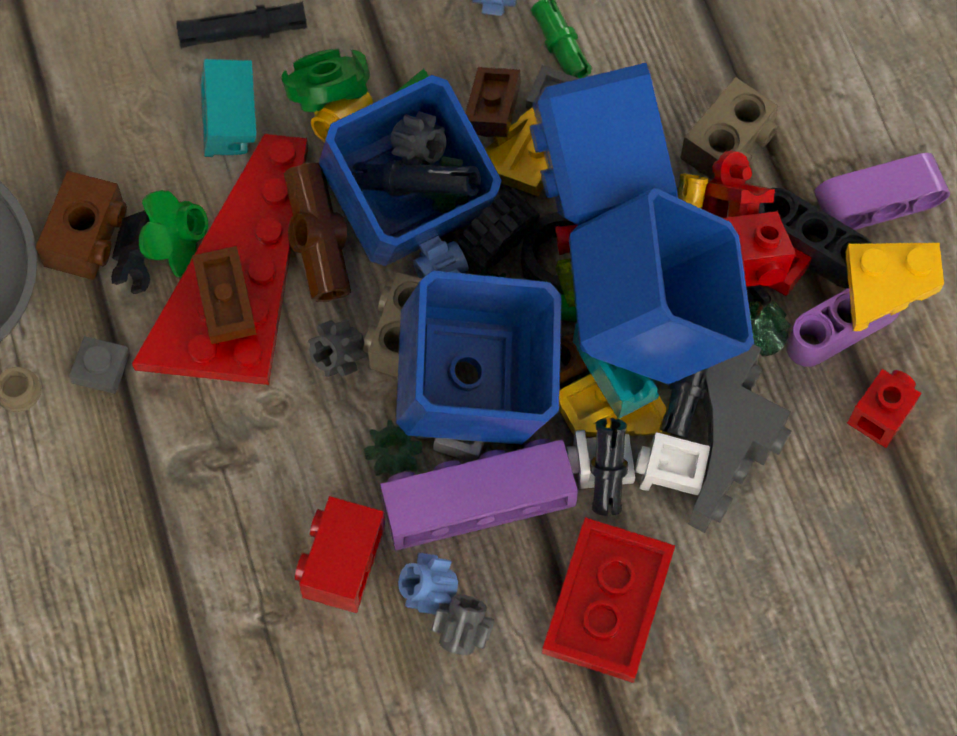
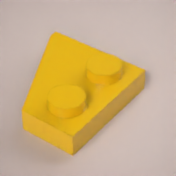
M532 107L521 115L515 124L510 125L508 137L494 136V142L487 146L485 150L499 174L502 184L539 197L544 188L540 171L548 168L544 151L536 153L530 126L537 124Z
M940 243L848 244L846 249L853 332L868 328L869 323L889 313L892 316L906 309L913 301H922L939 293L944 285Z
M591 374L559 390V411L574 436L575 431L585 430L586 437H597L596 422L598 420L606 418L607 428H610V418L618 419ZM660 396L655 401L620 418V420L627 424L625 434H629V436L655 435L657 432L670 435L659 430L667 409Z

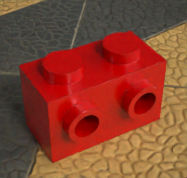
M778 211L723 218L731 222L739 235L746 287L756 285L771 286L784 282L796 252Z
M329 496L325 509H317L312 520L310 536L315 539L310 554L302 553L297 564L295 580L300 581L299 586L302 598L353 613L358 612L386 527L384 511Z

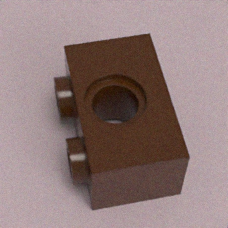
M67 170L35 247L44 267L91 280L95 279L99 267H104L109 260L112 248L110 239L115 227L120 228L122 218H125L127 212V204L123 201L117 183ZM94 223L86 230H76L81 224Z

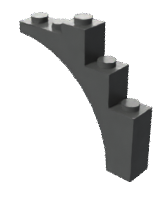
M754 344L747 352L709 367L705 376L702 389H705L706 392L702 402L708 424V446H710L703 487L688 523L704 533L712 519L720 523L733 500V498L726 495L733 481L742 484L754 461L764 465L771 452L779 455L792 432L785 427L791 411L752 392L763 369L756 365L761 348Z

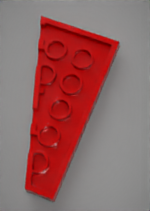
M272 134L263 135L195 255L237 246L256 335L211 344L192 258L133 360L132 366L134 371L269 385L292 249L288 239V225L293 213L284 173L291 167L306 163L309 147L307 138Z

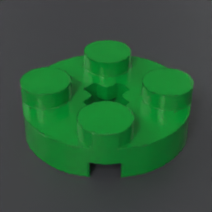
M328 49L298 59L293 63L295 71L288 75L285 70L281 76L287 98L292 102L300 103L301 109L304 112H316L323 109L329 102L343 98L357 99L363 97L368 92L366 83L370 79L365 55L360 51L351 50L352 57L341 56L339 49Z

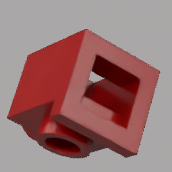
M881 369L866 393L855 406L847 424L884 448H887L915 407L922 393L915 389L916 383L908 374L899 370H894L890 374Z

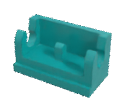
M204 59L200 80L204 157L248 153L247 143L255 142L257 137L252 61Z
M575 324L572 342L577 347L582 360L618 419L659 398L658 388L653 380L590 357L580 350L578 325Z

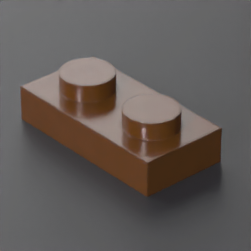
M478 67L465 112L477 135L484 137H508L521 85L519 69Z
M237 246L193 255L192 258L211 344L256 335Z

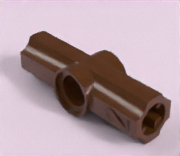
M305 163L300 166L291 167L284 173L293 213L288 225V239L292 249L302 254L311 299H315V302H329L338 298H344L351 293L342 252L347 239L345 220L340 213L333 212L327 181L319 163Z

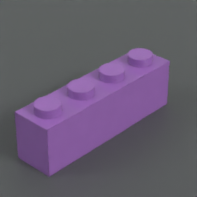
M549 439L534 440L526 444L524 449L506 453L505 450H492L482 454L479 460L463 464L459 461H447L435 466L433 471L415 475L414 472H402L391 476L388 482L380 484L382 502L395 551L575 507L578 495L577 485L563 439L551 442Z

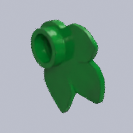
M169 191L151 192L142 200L143 207L150 221L143 226L139 234L140 251L149 260L168 259L174 275L182 277L192 260V256L196 253V243L208 231L207 214L197 204L189 201L179 202Z

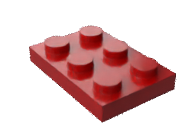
M585 517L545 638L542 654L634 683L676 545Z

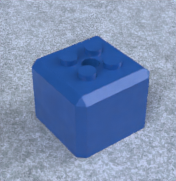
M647 63L548 86L539 92L532 104L537 124L531 125L530 131L536 153L544 151L548 169L541 170L540 173L546 197L555 198L560 216L579 226L654 187L678 198Z
M434 75L331 123L319 160L320 168L369 260L383 266H387L419 250V245L437 236L441 239L471 224L476 217L482 214V211L487 206L489 207L498 194L502 181L448 80ZM420 111L435 116V124L445 128L443 133L446 136V148L442 157L438 161L433 162V165L476 166L480 171L481 185H469V187H477L479 189L478 193L474 196L417 192L402 196H390L385 191H361L351 172L363 173V171H355L352 167L357 162L386 164L389 160H402V157L392 153L394 149L391 144L393 128L400 120L404 119L405 114L416 117Z
M654 187L577 226L570 233L569 246L580 350L590 357L665 384H671L745 353L754 344L740 238L731 222Z
M431 271L418 283L401 309L396 424L408 436L522 445L559 411L561 294L550 282L442 271ZM459 362L472 364L478 373L477 382L473 384L461 382L455 374V365Z

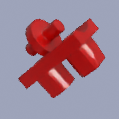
M732 150L726 151L713 163L712 171L715 173V178L706 184L702 205L703 210L720 218H727V214L728 217L759 214L760 203H774L775 189L745 183L746 180L751 178L752 169L749 167L748 159L743 153Z

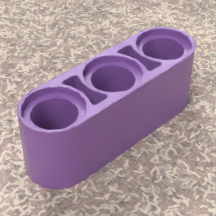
M921 153L828 179L815 189V196L823 212L856 230L936 207L947 200L950 196V191L934 155L931 153Z
M848 288L808 310L796 319L787 342L788 355L798 365L804 367L818 365L892 323L898 318L900 312L892 316L889 313L869 323L868 328L853 332V324L843 321L838 315L844 313L852 316ZM801 335H812L820 343L816 345L806 343L801 338Z

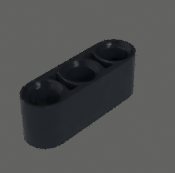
M772 188L775 189L774 203H760L759 214L778 211L783 217L781 221L793 247L812 257L808 268L839 287L849 288L847 263L842 259L846 257L848 244H872V242L864 235L783 188ZM806 234L815 235V236H817L821 241H820V242H812V241H809L808 239H806V238L804 237V235H806Z

